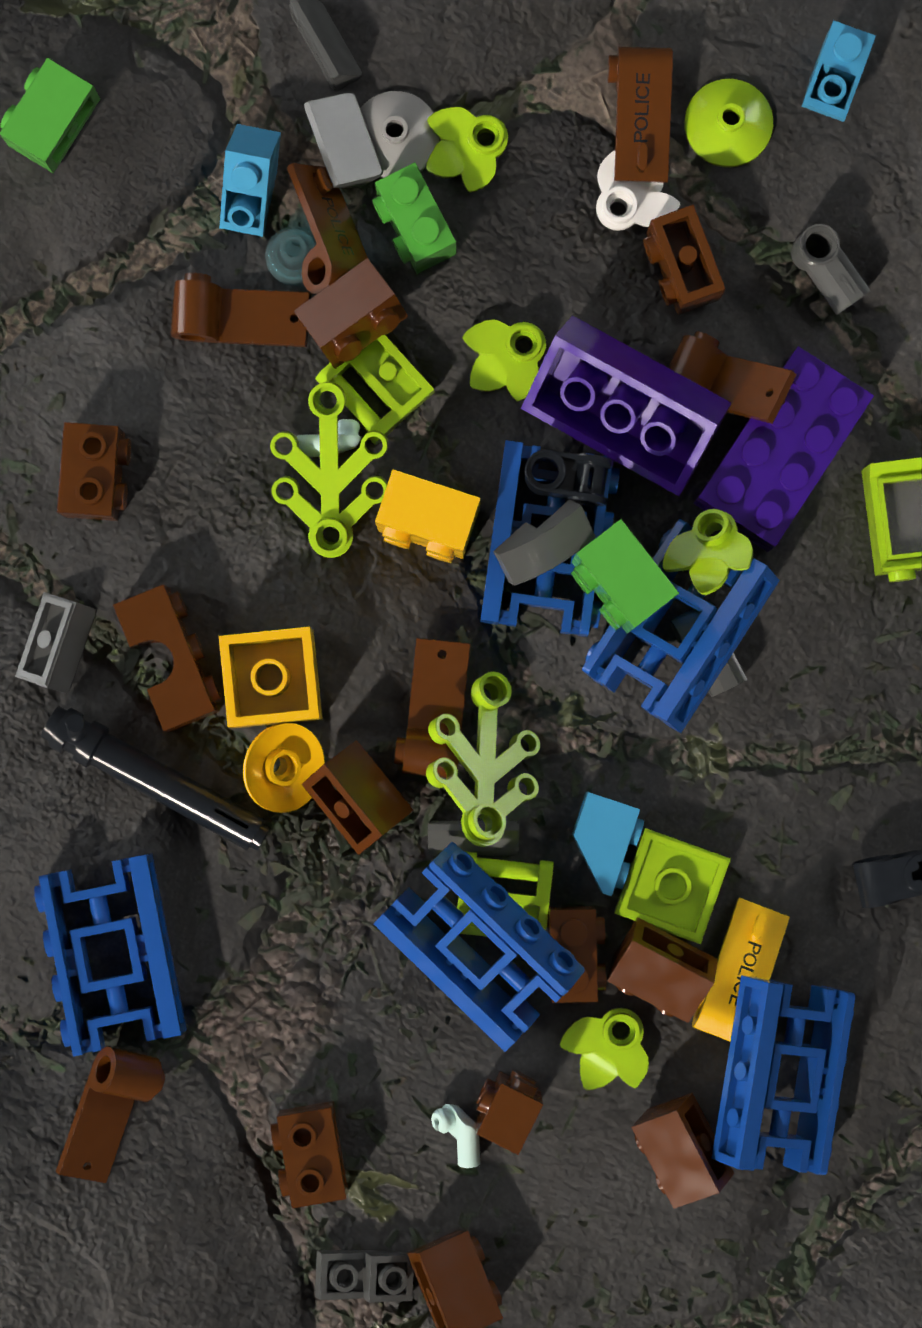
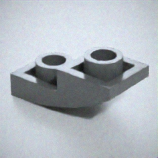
M569 499L538 528L525 522L493 552L508 582L515 586L558 566L584 548L596 536L582 506Z
M317 1250L315 1297L319 1300L364 1298L369 1303L413 1301L414 1270L406 1252Z

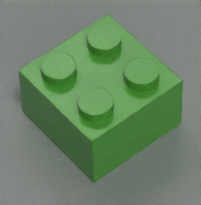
M622 519L577 552L571 561L575 566L571 575L586 594L594 591L604 605L599 610L615 631L622 627L628 634L679 594Z

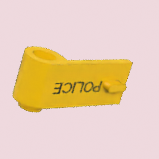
M740 897L737 899L718 957L715 982L694 1014L693 1028L729 1042L731 1041L741 975L770 980L789 922V916Z

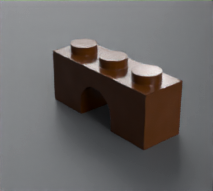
M163 584L113 604L129 647L138 649L151 643H163L172 653L174 664L170 676L164 682L147 689L163 731L171 732L219 712L216 702L222 700V696L213 675L205 677L199 660L205 658V654L196 633L188 635L182 618L187 617L188 612L179 591L171 593L170 588Z

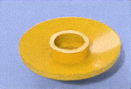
M284 722L269 726L255 737L247 750L243 764L245 787L255 803L272 812L287 813L301 808L312 799L301 784L325 764L323 750L316 736L301 725ZM279 758L280 766L278 770L274 772V764L276 760Z

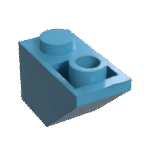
M833 20L812 71L801 107L844 122L876 36Z
M241 124L236 125L225 150L219 228L263 237L277 175L281 132Z
M585 792L572 836L599 890L603 894L612 896L615 887L623 889L630 868V863L624 862L625 854L629 844L637 846L644 826V820L638 818L640 812L638 808Z

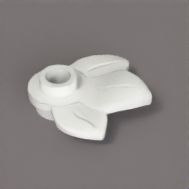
M615 150L600 164L597 180L602 193L597 200L596 213L598 219L605 227L617 231L628 229L634 224L649 227L652 219L679 209L680 202L676 198L661 192L664 183L614 181ZM615 202H620L625 205L626 213L621 216L614 215L610 210V206Z

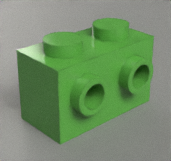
M47 58L41 68H34L28 76L24 86L26 92L18 105L10 106L1 121L2 130L0 135L9 147L54 174L100 101V97L93 85Z
M416 162L375 182L377 197L372 199V203L382 223L385 224L390 221L398 237L392 239V242L404 264L410 261L416 274L456 255V241Z

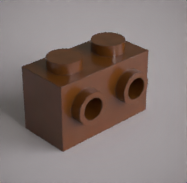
M694 204L652 219L647 230L648 237L643 239V244L650 263L655 264L658 262L664 279L659 280V287L666 305L674 304L677 315H681L719 301L726 288Z
M368 258L294 310V313L334 369L344 362L356 358L362 349L382 335L392 332L401 321L408 317L395 293Z
M64 422L57 513L67 518L118 521L119 510L126 509L128 497L127 484L121 483L122 465L129 466L131 458V440L125 438V432L119 426Z
M357 740L327 761L301 784L358 855L414 811Z
M593 906L549 907V934L563 948L570 951L585 969V972L574 986L556 1003L598 1002V991L606 990L605 963H597V945L605 944L604 917H596V909Z
M637 917L612 957L607 981L614 984L624 994L635 995L654 1005L661 1013L671 1017L675 1016L688 1023L715 982L718 959Z
M512 1070L510 1076L500 1071L495 1081L487 1078L476 1101L478 1104L476 1110L480 1111L476 1118V1134L519 1155L543 1106L541 1092L535 1086L537 1081L516 1070Z
M693 1092L647 1109L631 1127L639 1150L646 1155L656 1174L657 1185L662 1193L667 1195L673 1209L720 1193L734 1175L731 1166L711 1159L715 1135Z
M334 1101L280 1110L277 1115V1123L271 1124V1137L274 1151L282 1150L285 1168L278 1169L282 1197L290 1196L292 1208L347 1199L349 1190Z
M454 1231L407 1253L436 1328H484L503 1319L499 1306L502 1305L500 1292L494 1281L487 1279L481 1264L485 1261L483 1249L477 1238L470 1236L469 1231Z

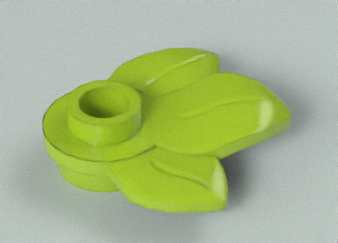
M462 107L445 108L430 115L427 118V122L441 141L436 144L430 154L426 170L442 178H454L462 175L464 186L470 193L488 185L496 174V158L505 151L508 144V132L504 123L491 115L475 117ZM488 132L493 135L495 140L491 145L483 146L478 142V136L481 133Z
M492 319L478 323L468 329L463 335V341L479 354L471 371L470 387L475 390L490 392L507 386L508 392L517 402L526 398L539 371L538 362L542 359L546 350V339L540 328L528 322H519L508 326L501 321ZM519 339H528L532 343V349L527 353L517 351L515 343Z
M708 509L696 517L692 530L679 534L672 540L663 559V569L666 572L689 570L690 578L697 591L702 595H708L723 586L728 578L730 569L742 571L750 568L753 559V547L750 540L738 532L737 524L729 513L719 509ZM721 530L717 535L710 537L713 532Z
M614 1008L606 1012L602 1018L582 1017L575 1021L562 1036L560 1042L562 1049L574 1054H582L580 1057V1077L586 1090L603 1087L617 1076L629 1086L637 1088L648 1071V1056L640 1044L644 1034L643 1024L639 1016L630 1009ZM618 1022H624L629 1026V1032L623 1038H617L612 1034V1028Z

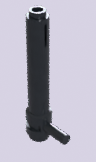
M58 706L50 716L41 734V738L49 742L50 748L59 753L67 751L73 755L72 759L86 768L90 765L98 768L246 851L249 848L258 851L271 828L263 824L264 818L109 734V728L97 721L87 722L83 719L84 715L73 708H69L67 711Z

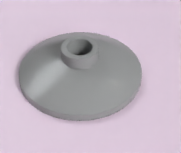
M402 91L384 92L364 103L360 109L383 170L381 178L416 162L420 172L426 168L430 154L440 139L427 122V118L433 114L431 108L419 97ZM398 124L403 128V133L399 137H391L386 132L387 128L390 125Z

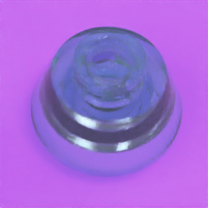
M288 226L276 232L269 240L266 247L265 260L268 270L279 282L289 286L304 285L301 275L302 264L309 251L317 245L311 229L303 226Z

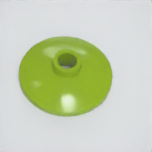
M738 79L716 80L702 87L691 99L685 114V134L691 148L706 162L720 167L742 166L757 158L769 143L773 131L772 110L765 96L753 85ZM733 112L738 116L739 122L735 125H729L723 120V114Z

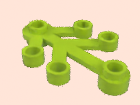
M323 382L311 390L308 398L310 410L319 417L320 467L299 448V441L293 433L289 431L279 432L270 442V449L273 455L279 459H285L321 494V512L299 494V483L293 477L283 476L277 479L272 485L271 493L276 502L286 504L310 527L308 539L313 550L323 557L335 558L343 555L350 548L354 536L352 526L374 504L382 502L388 482L381 476L367 478L362 484L361 494L341 513L339 494L373 459H378L386 453L389 443L387 437L382 432L370 431L363 436L360 447L339 468L338 415L346 406V394L338 384ZM330 391L335 394L337 402L333 408H326L322 405L320 398L323 392ZM286 437L290 439L293 446L290 453L285 454L278 450L277 441L279 438ZM378 437L383 444L382 450L378 453L370 452L366 446L368 438ZM287 482L291 484L294 490L292 497L283 498L278 493L280 483ZM369 483H380L384 490L383 495L378 498L371 497L367 492ZM327 527L336 528L339 532V540L328 542L323 535L324 529Z
M499 672L484 674L474 681L471 688L472 701L479 707L477 752L460 731L459 722L453 715L442 714L433 719L428 727L431 739L438 744H447L475 781V795L470 792L457 776L458 769L456 764L446 757L439 758L428 765L426 769L427 780L436 788H445L463 812L461 828L465 837L472 844L480 847H488L497 843L504 834L506 816L521 803L535 798L539 791V785L535 777L531 774L523 773L512 778L508 783V792L494 802V784L519 762L536 755L540 750L538 736L530 730H524L514 735L509 742V747L496 757L498 708L505 705L510 700L512 694L508 679ZM484 688L490 692L491 700L486 696ZM440 722L448 727V736L441 732ZM521 739L528 743V752L522 748ZM438 766H441L446 771V780L439 776L437 772ZM519 782L526 785L527 795L520 791ZM478 818L482 819L485 823V831L480 828Z

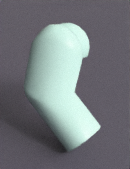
M341 419L338 421V453L354 449L360 443L362 436H359L360 424L356 420ZM319 434L297 436L299 448L308 457H320Z
M445 1104L442 1108L436 1109L432 1114V1125L436 1131L443 1134L449 1132L457 1139L458 1166L463 1168L479 1166L480 1144L479 1135L476 1134V1123L457 1105Z

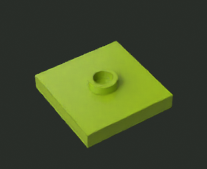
M644 828L614 913L634 921L638 917L667 933L701 944L731 858Z

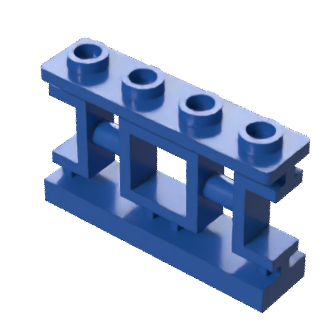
M505 440L480 623L516 627L519 605L563 611L560 633L587 637L590 627L598 628L601 613L599 609L602 602L593 601L595 592L592 591L589 594L583 592L580 621L572 620L575 601L552 598L555 574L572 576L571 572L574 571L575 566L571 561L576 553L571 556L570 564L561 563L536 577L534 596L511 593L509 611L500 610L505 574L493 551L525 522L530 524L531 517L548 519L565 504V499L547 497L546 506L524 503L522 520H513L521 461H527L533 453L541 450V446H524L522 442ZM539 463L532 470L533 478L538 482L550 484L558 477V471L538 469ZM613 467L608 469L604 492L606 498H608V494L616 495L620 468ZM592 471L589 472L587 488H590ZM595 506L592 527L595 538L613 525L614 513L606 512V506Z
M681 519L663 535L659 544V550L653 558L679 594L628 634L622 627L615 631L610 625L600 641L593 644L586 655V663L582 668V671L591 679L612 692L616 691L626 674L650 687L651 691L641 707L650 715L660 719L679 733H682L780 581L766 564L753 558L750 568L747 570L730 569L724 585L730 587L731 591L719 609L703 600L705 595L697 591L693 582L688 590L676 585L672 581L678 571L666 572L663 569V559L672 540L677 535L692 530V527ZM675 598L701 613L679 648L653 634ZM636 637L651 646L638 667L623 659V656ZM666 656L682 664V667L669 686L653 677Z
M451 842L422 872L438 890L424 902L408 887L377 919L374 925L506 1052L540 1016V1013L526 999L540 987L556 1003L574 986L585 972V969L570 951L563 948L542 928L537 919L530 916L509 896L504 887L497 884L486 874L467 852L463 851L454 842ZM450 890L457 894L471 908L465 915L445 897ZM431 910L451 927L446 934L426 916ZM471 922L504 952L492 966L459 936ZM518 954L537 972L531 979L512 961ZM498 974L517 991L512 998L493 981Z
M153 853L112 861L115 884L76 891L71 869L39 876L40 885L34 887L38 911L40 913L45 912L48 930L43 931L44 948L48 957H54L57 975H52V990L56 1002L62 1001L66 1018L60 1021L62 1041L65 1047L71 1046L73 1057L88 1052H97L105 1048L102 1030L104 1026L142 1019L146 1041L162 1037L165 1039L180 1036L187 1030ZM127 872H131L142 934H139L136 916L111 921L107 895L131 890ZM58 886H61L64 904L89 899L94 925L69 930L72 948L69 945ZM125 929L133 972L93 980L85 937ZM147 961L149 963L160 1023H156L153 1005L132 1010L128 1008L124 985L148 979L145 966ZM76 976L79 979L81 994L106 989L111 1014L92 1017L87 1020L90 1037H87Z
M741 975L711 1159L739 1170H763L767 1146L785 1148L784 1167L802 1173L809 1171L817 1175H826L832 1153V1141L837 1111L839 1109L841 1084L847 1060L846 1053L851 1022L854 1016L855 994L832 987L812 985L808 1007L790 1005L793 985L776 980H765ZM779 1016L788 1017L784 1042L775 1041ZM806 1019L815 1020L811 1045L802 1044ZM782 1054L800 1056L794 1098L775 1096ZM764 1108L773 1109L769 1132H760ZM791 1111L800 1112L796 1135L788 1134Z

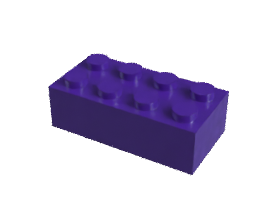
M572 315L555 335L521 409L675 495L680 496L697 469L732 403Z
M799 346L783 366L784 369L792 370L797 375L785 398V403L781 406L773 424L749 418L693 503L704 511L719 509L729 513L737 524L738 532L766 552L776 547L874 397L873 394Z

